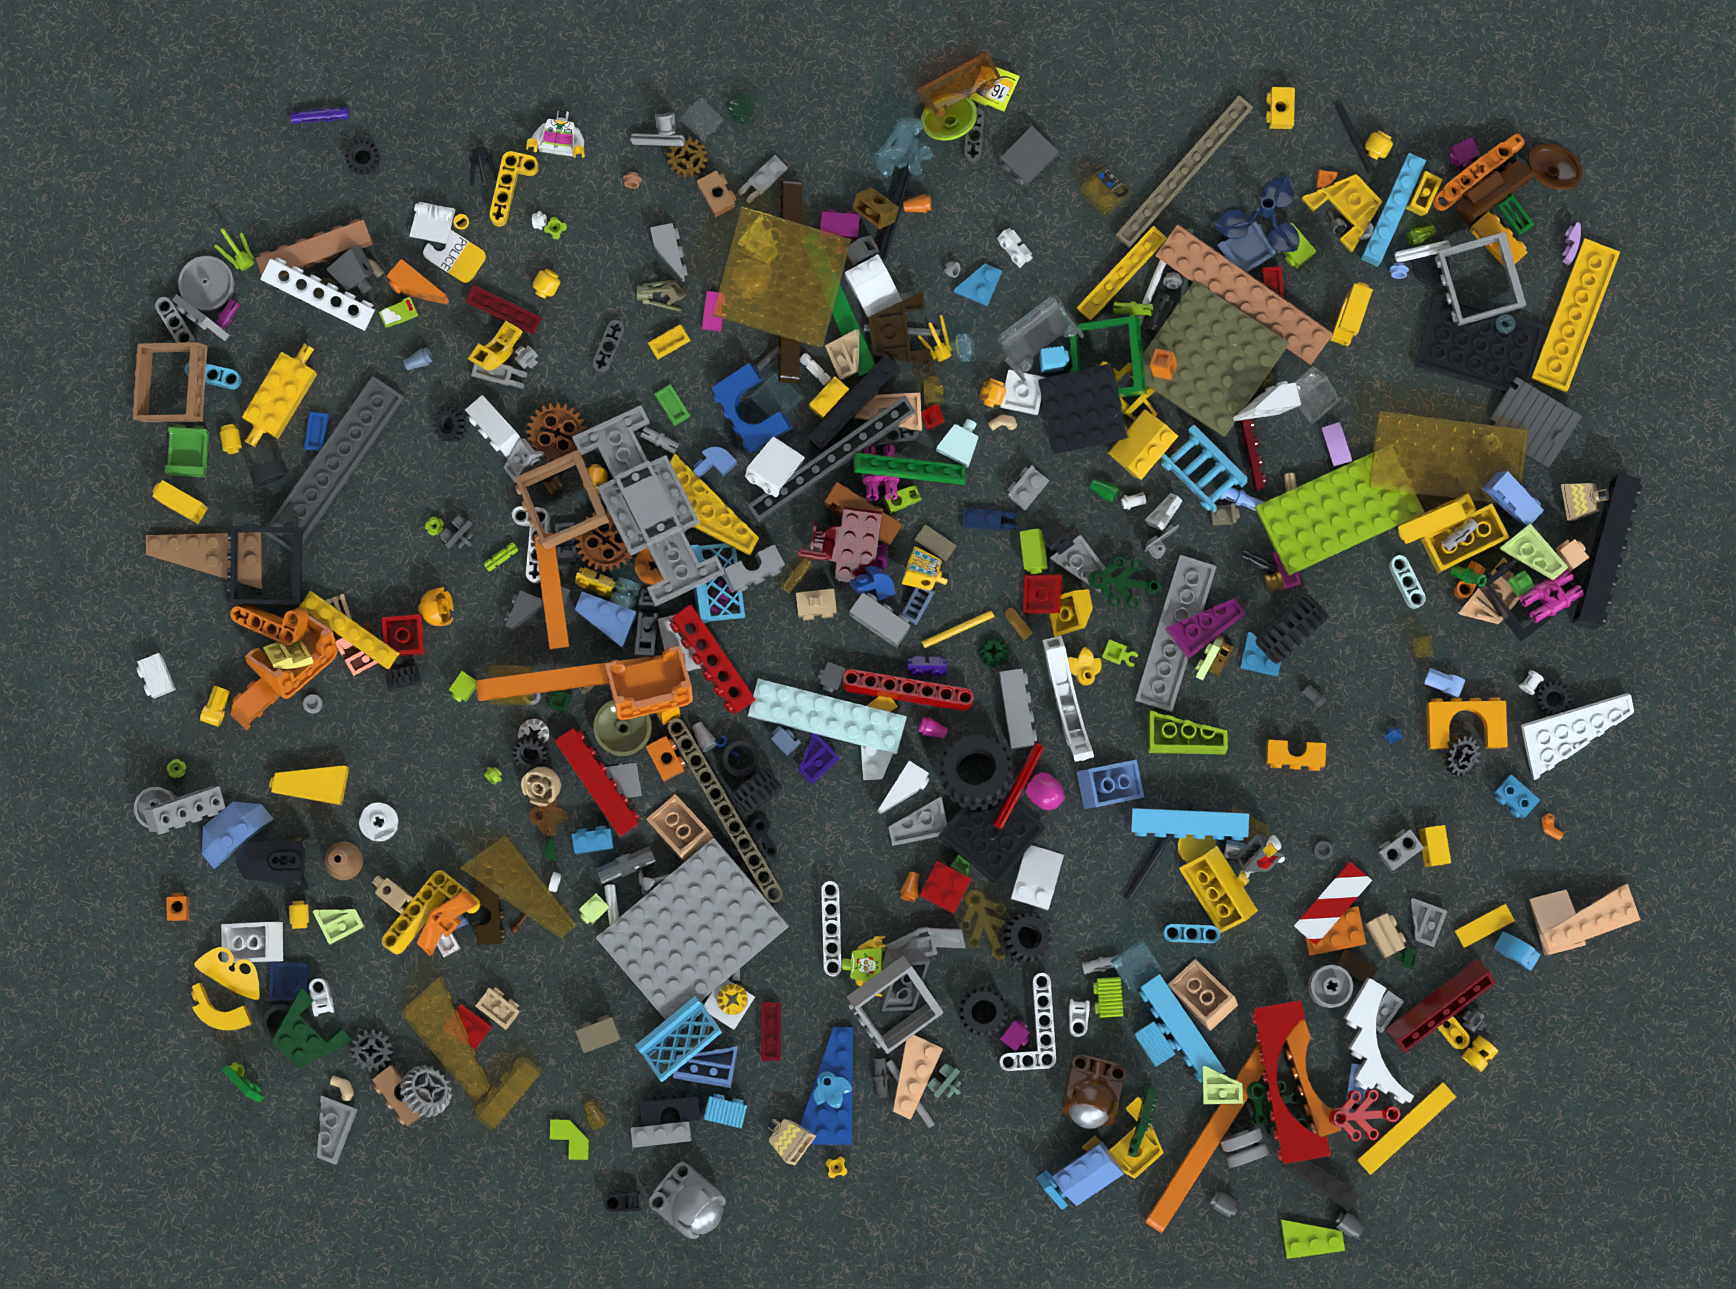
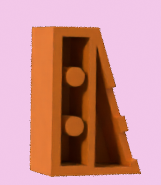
M262 678L257 682L253 680L247 686L246 692L243 694L239 693L232 700L233 705L230 715L246 730L251 727L250 722L257 716L260 718L263 711L280 697Z

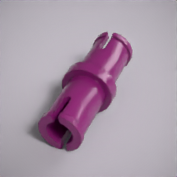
M231 299L222 313L219 312V317L215 322L223 330L228 323L231 324L232 317L241 306L235 303L231 309L235 302Z

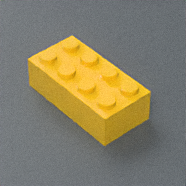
M1490 504L1473 512L1462 521L1424 536L1421 542L1438 574L1506 541L1510 537L1493 504ZM1470 518H1473L1479 527L1470 533L1464 542H1459L1448 551L1441 541L1450 536L1456 527H1461Z

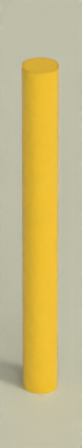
M990 610L922 641L924 648H927L993 618V612Z

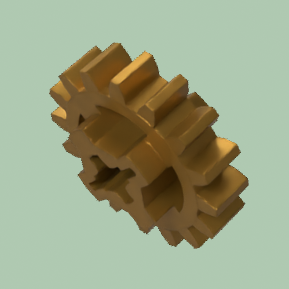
M689 137L683 146L669 147L672 153H667V157L671 158L667 162L668 165H673L670 168L672 172L677 170L676 176L683 174L684 179H686L687 175H690L693 179L694 173L701 175L700 169H706L703 163H708V159L705 158L708 153L707 151H702L705 146L704 144L699 146L698 139L692 142L691 137ZM688 146L693 147L696 150L693 151L690 148H688ZM682 148L680 154L676 155L677 151ZM685 155H689L690 161H686ZM699 161L698 165L696 167H693L695 162ZM679 165H683L687 170L680 168Z

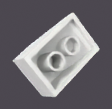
M879 255L845 272V278L868 319L869 316L902 301Z
M1287 381L1277 383L1276 386L1266 388L1264 393L1256 396L1244 409L1237 413L1233 420L1239 421L1279 415L1300 406L1301 402L1296 383L1288 384Z
M909 761L878 809V813H884L917 793L920 788L924 790L930 780L927 778L929 773Z
M1031 845L1023 855L1010 899L1048 910L1064 855Z
M283 922L221 924L222 947L231 951L234 957L233 963L240 959H246L250 962L283 961ZM222 951V962L226 963L229 961V955Z

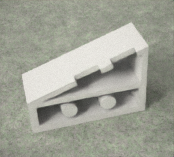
M482 395L465 409L469 414L467 418H469L473 426L478 425L480 427L478 430L485 439L489 437L491 446L496 451L500 450L508 459L521 438Z

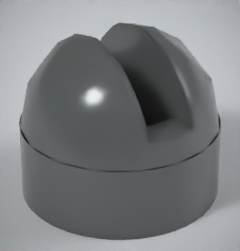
M1341 218L1332 220L1330 223L1331 230L1336 235L1343 233L1347 229L1346 223Z

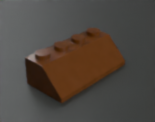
M1516 161L1514 164L1509 162L1502 168L1504 171L1500 173L1505 182L1502 186L1476 204L1462 196L1457 200L1458 204L1455 209L1469 226L1526 185L1535 173L1520 161Z

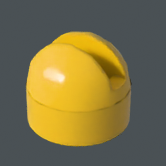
M459 214L454 218L453 223L457 229H465L469 224V220L466 215ZM464 218L466 221L458 226L456 223Z

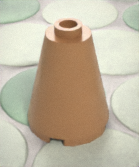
M338 842L332 845L326 852L324 859L325 868L335 879H352L357 876L362 868V853L352 843Z

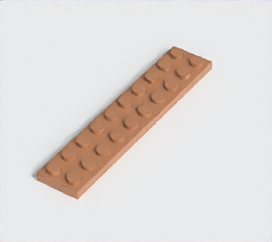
M1177 224L1155 255L1190 281H1197L1289 343L1287 349L1310 365L1333 335L1330 330L1179 224Z

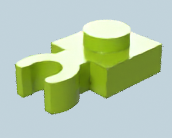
M1109 640L1102 658L1118 665L1123 660L1127 666L1134 667V663L1129 661V657L1134 656L1137 658L1138 654L1136 652L1127 653L1125 652L1127 646Z

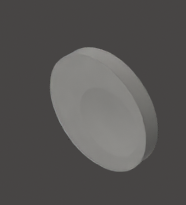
M200 256L189 261L183 267L178 280V287L182 298L200 311H213L224 306L230 300L235 284L230 268L222 260L212 256Z

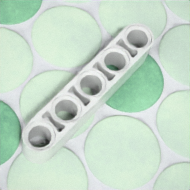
M828 881L822 886L824 970L829 976H837L841 972L839 888L835 882ZM827 885H833L836 888L834 895L829 896L825 893ZM829 904L836 906L837 910L833 915H828L825 912V908ZM830 923L837 926V931L834 934L826 932V926ZM829 943L837 945L838 950L836 953L830 954L827 952L826 948ZM830 962L837 963L838 971L836 973L828 972L827 965Z

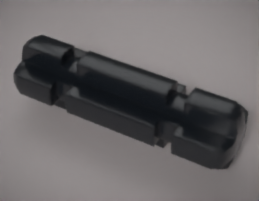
M1247 549L1241 555V559L1250 561L1251 564L1263 570L1265 568L1271 574L1277 569L1276 563L1268 562V559L1255 553L1252 554Z

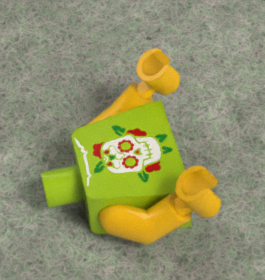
M875 936L873 939L858 946L856 951H852L851 959H842V970L851 971L850 977L856 980L858 986L861 987L881 972V965L886 949H888L884 948L886 945L882 944V939L885 936Z

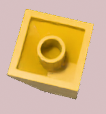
M1089 589L1076 590L1061 595L1060 614H1049L1054 637L1086 627L1093 609Z

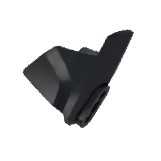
M310 834L288 835L283 839L246 843L235 861L239 872L246 880L281 885L290 890H309V886L301 880V876L305 871V849L301 843L310 838Z

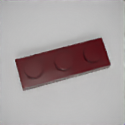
M762 1002L761 1061H781V1002Z

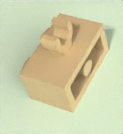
M834 589L796 593L799 618L802 617L803 620H812L814 616L822 615V618H831L833 614L837 613Z

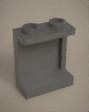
M1031 126L1000 158V166L1005 172H1011L1015 176L1014 180L1020 186L1028 187L1030 182L1051 161L1058 157L1059 151Z

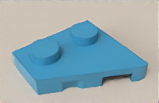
M984 264L956 287L954 293L988 306L1002 271Z
M1248 632L1240 668L1278 677L1281 662L1279 664L1273 663L1256 645L1255 640L1257 637L1253 633Z

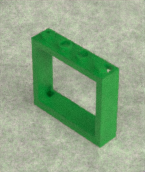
M1130 316L1069 325L1067 339L1071 344L1069 359L1072 361L1073 367L1070 369V372L1081 370L1078 332L1129 325L1134 386L1119 388V395L1121 398L1147 394L1141 326L1138 317Z

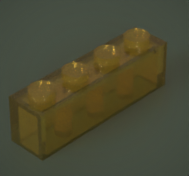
M524 1056L523 1059L519 1057L514 1062L512 1072L510 1074L506 1072L500 1079L501 1085L498 1088L493 1087L487 1094L489 1099L485 1103L481 1102L474 1110L476 1112L474 1117L490 1131H494L543 1073V1070L527 1056Z

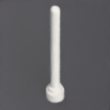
M1161 259L1142 304H1150L1166 266V263ZM1137 315V317L1140 319V326L1144 320L1145 315Z

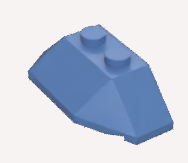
M232 802L203 826L202 855L215 869L273 821L274 818L262 804Z

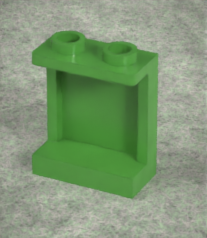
M185 425L168 427L170 437L168 465H165V473L171 476L206 477L209 431L204 429V426L196 425L193 428H185Z

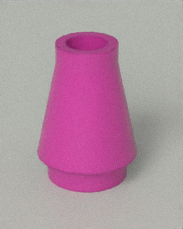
M923 717L918 727V732H921L922 735L943 739L948 731V728L929 717Z

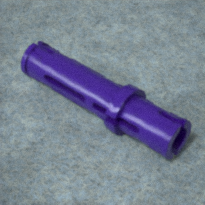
M326 107V109L291 112L290 117L292 124L318 121L332 122V120L349 119L348 107Z

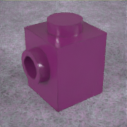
M1470 138L1452 146L1448 157L1452 164L1455 163L1457 168L1460 166L1465 168L1473 164V160L1477 159L1480 153L1473 138Z
M1020 1020L1018 1022L1013 1021L1000 1040L1016 1051L1020 1045L1024 1047L1030 1039L1027 1036L1030 1033L1027 1031L1028 1026Z

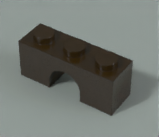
M498 885L474 887L475 897L479 899L480 907H487L491 912V920L486 925L476 926L477 945L502 944V940L506 938L505 928H501V921L504 920V909H500V901H503V890H499Z

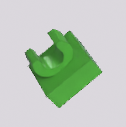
M1525 570L1507 581L1517 597L1534 586Z

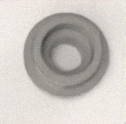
M1175 272L1167 273L1163 280L1164 285L1170 289L1180 287L1182 285L1181 275Z

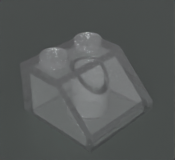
M1314 366L1294 382L1296 383L1301 405L1296 408L1311 424L1340 401L1328 377Z

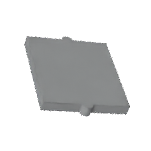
M637 762L624 765L620 763L617 766L605 767L608 779L612 777L618 785L616 791L619 795L623 793L627 799L642 796Z

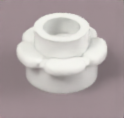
M541 211L533 213V227L542 230L547 225V217Z

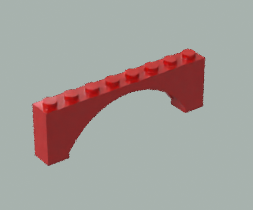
M1302 1001L1255 1008L1252 1018L1254 1025H1258L1259 1032L1256 1033L1257 1044H1261L1263 1051L1259 1052L1261 1064L1265 1063L1266 1071H1263L1264 1082L1269 1084L1270 1089L1266 1092L1268 1102H1272L1273 1110H1270L1272 1122L1276 1121L1277 1129H1274L1275 1140L1280 1143V1149H1277L1279 1161L1283 1160V1164L1331 1156L1328 1137H1321L1299 1123L1284 1104L1278 1087L1277 1065L1282 1047L1292 1030L1301 1021H1305Z

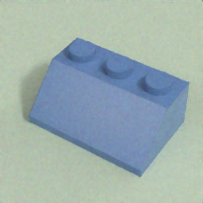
M1101 1141L1057 1171L1052 1178L1063 1194L1077 1206L1122 1176L1124 1172L1103 1141Z

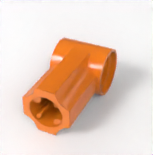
M1473 561L1467 567L1479 574H1483L1486 570L1482 565ZM1460 579L1454 587L1455 596L1459 599L1468 598L1473 593L1476 584H1468ZM1460 585H1465L1468 588L1467 594L1460 592Z

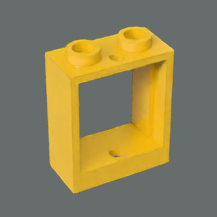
M163 480L161 483H157L153 489L154 494L152 497L197 524L200 523L208 509L200 501Z

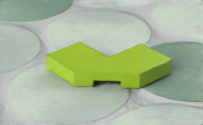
M550 1120V1139L569 1140L568 1159L588 1160L589 1140L571 1120Z

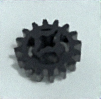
M1459 734L1458 738L1452 737V743L1447 742L1449 747L1448 749L1444 748L1446 755L1442 756V758L1446 759L1443 765L1447 767V772L1455 776L1465 777V773L1471 774V768L1476 769L1474 764L1475 762L1479 763L1477 756L1481 755V753L1477 752L1480 748L1479 745H1476L1477 740L1472 739L1470 736Z

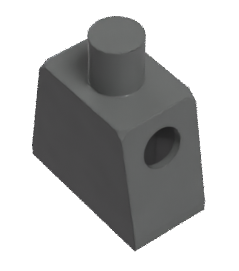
M360 245L350 248L327 268V271L348 291L358 287L362 294H365L372 289L366 279L373 274V269Z

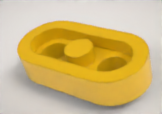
M1453 1016L1447 1020L1450 1023L1448 1028H1445L1443 1024L1438 1027L1440 1033L1455 1049H1464L1468 1046L1470 1037ZM1457 1036L1462 1037L1461 1043L1456 1042Z

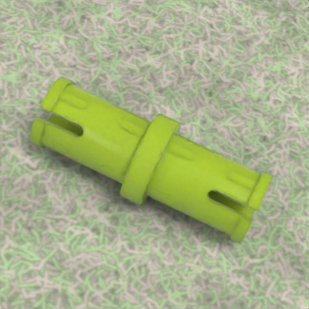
M1131 301V303L1114 302V306H1116V308H1113L1114 314H1130V316H1152L1153 314L1151 311L1153 310V304H1137L1134 301Z

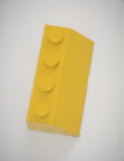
M1217 845L1179 868L1220 933L1248 920L1258 911L1244 887L1241 888L1235 882L1237 876Z

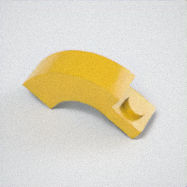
M505 321L490 343L485 346L478 343L468 360L488 371L496 369L513 353L512 347L523 333L522 330Z

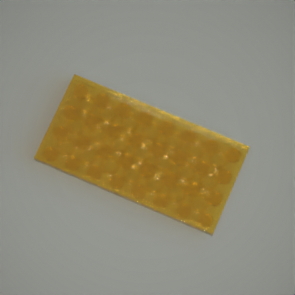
M1378 411L1369 487L1449 498H1458L1469 493L1473 501L1498 504L1482 488L1496 472L1508 471L1522 486L1528 430Z

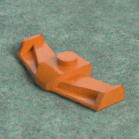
M461 892L442 905L436 906L429 913V918L417 940V944L429 956L433 955L442 934L446 937L450 936L462 923L457 917L478 904L477 901L470 894Z

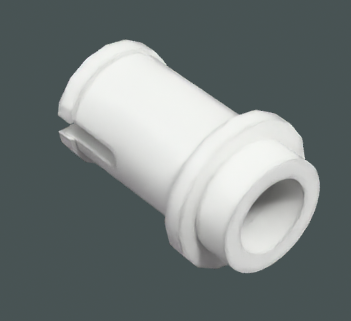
M1143 492L1128 497L1124 495V498H1121V504L1123 509L1130 510L1131 507L1146 504V498Z

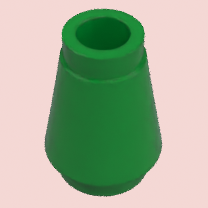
M1094 479L1090 485V489L1107 502H1113L1119 492V488L1115 484Z

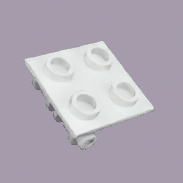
M423 202L416 203L414 209L416 214L410 237L447 244L456 209Z

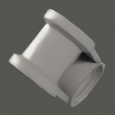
M674 112L656 114L658 135L675 134Z

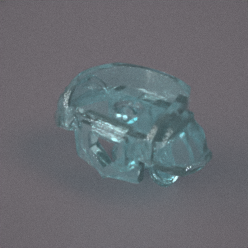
M912 117L897 119V125L894 127V131L886 143L881 146L878 152L873 154L876 167L887 178L891 176L894 166L902 168L908 164L909 172L914 176H918L922 173V167L920 166L922 159L930 160L933 156V152L928 146H923L919 149V140L915 138L923 129V122L918 118L914 119ZM896 139L895 144L891 147V144Z

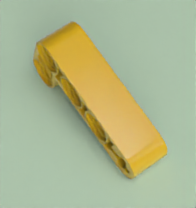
M512 151L506 152L503 155L490 209V218L495 226H504L508 221L518 174L533 176L538 172L539 166L535 157ZM509 158L516 159L514 165L509 166L506 164ZM533 162L535 166L533 169L528 170L525 168V164ZM510 176L512 181L509 184H505L502 182V179ZM505 194L508 196V199L505 202H500L498 197ZM498 207H500V208H501L502 217H500L499 220H496V217H495V216H498V214H499V208H498Z

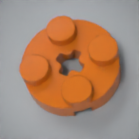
M648 548L640 551L635 559V572L639 579L650 585L663 581L658 569L650 570V565L648 564L649 562H654Z

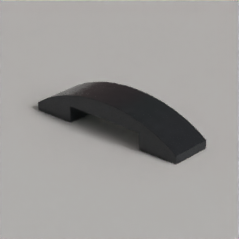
M641 588L639 593L635 656L654 657L658 606L655 607L647 589Z

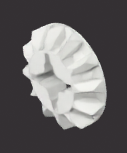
M526 720L520 726L519 738L523 737L524 734L528 736L530 733L529 727H531L534 731L541 729L537 733L539 734L538 738L544 737L543 742L548 741L549 730L541 720ZM526 747L528 749L535 750V748L533 747Z

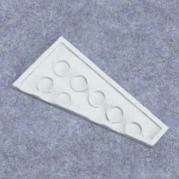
M1622 694L1522 724L1521 728L1532 779L1536 780L1540 777V774L1554 768V765L1562 759H1567L1589 744L1590 740L1596 736H1601L1609 727L1617 725L1633 714L1634 708L1631 694Z

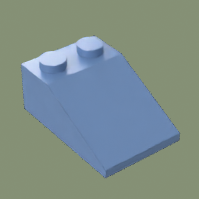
M1137 760L1077 771L1084 809L1144 797Z

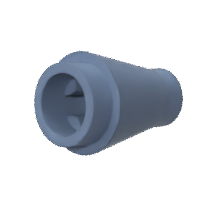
M426 347L424 349L420 348L410 357L403 360L409 371L414 368L430 365V362H433V357Z

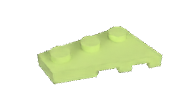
M1531 524L1500 547L1502 551L1551 580H1554L1568 569V566Z

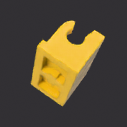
M1445 825L1418 829L1420 842L1424 847L1422 849L1424 866L1432 867L1450 864L1451 858Z

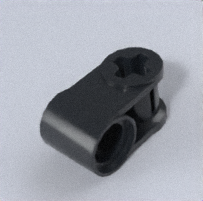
M640 1191L609 1194L604 1199V1207L610 1212L641 1211V1207H639ZM615 1197L618 1200L616 1208H610L607 1205L609 1198ZM631 1197H633V1206L631 1205Z

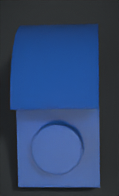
M877 566L865 567L867 574L859 575L849 580L851 588L858 595L870 591L878 601L895 595L892 579Z

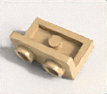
M489 987L476 1007L507 1030L521 1012L517 1009L519 1005L512 999L509 1001L502 997L504 993L498 988L494 987L492 989Z

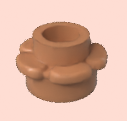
M629 172L623 176L624 185L628 188H638L639 183L642 181L641 177L635 172Z

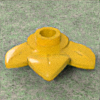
M1086 647L1082 648L1078 659L1073 657L1067 658L1070 673L1076 676L1080 684L1087 686L1094 682L1095 675L1101 670L1100 658H1094L1092 652Z

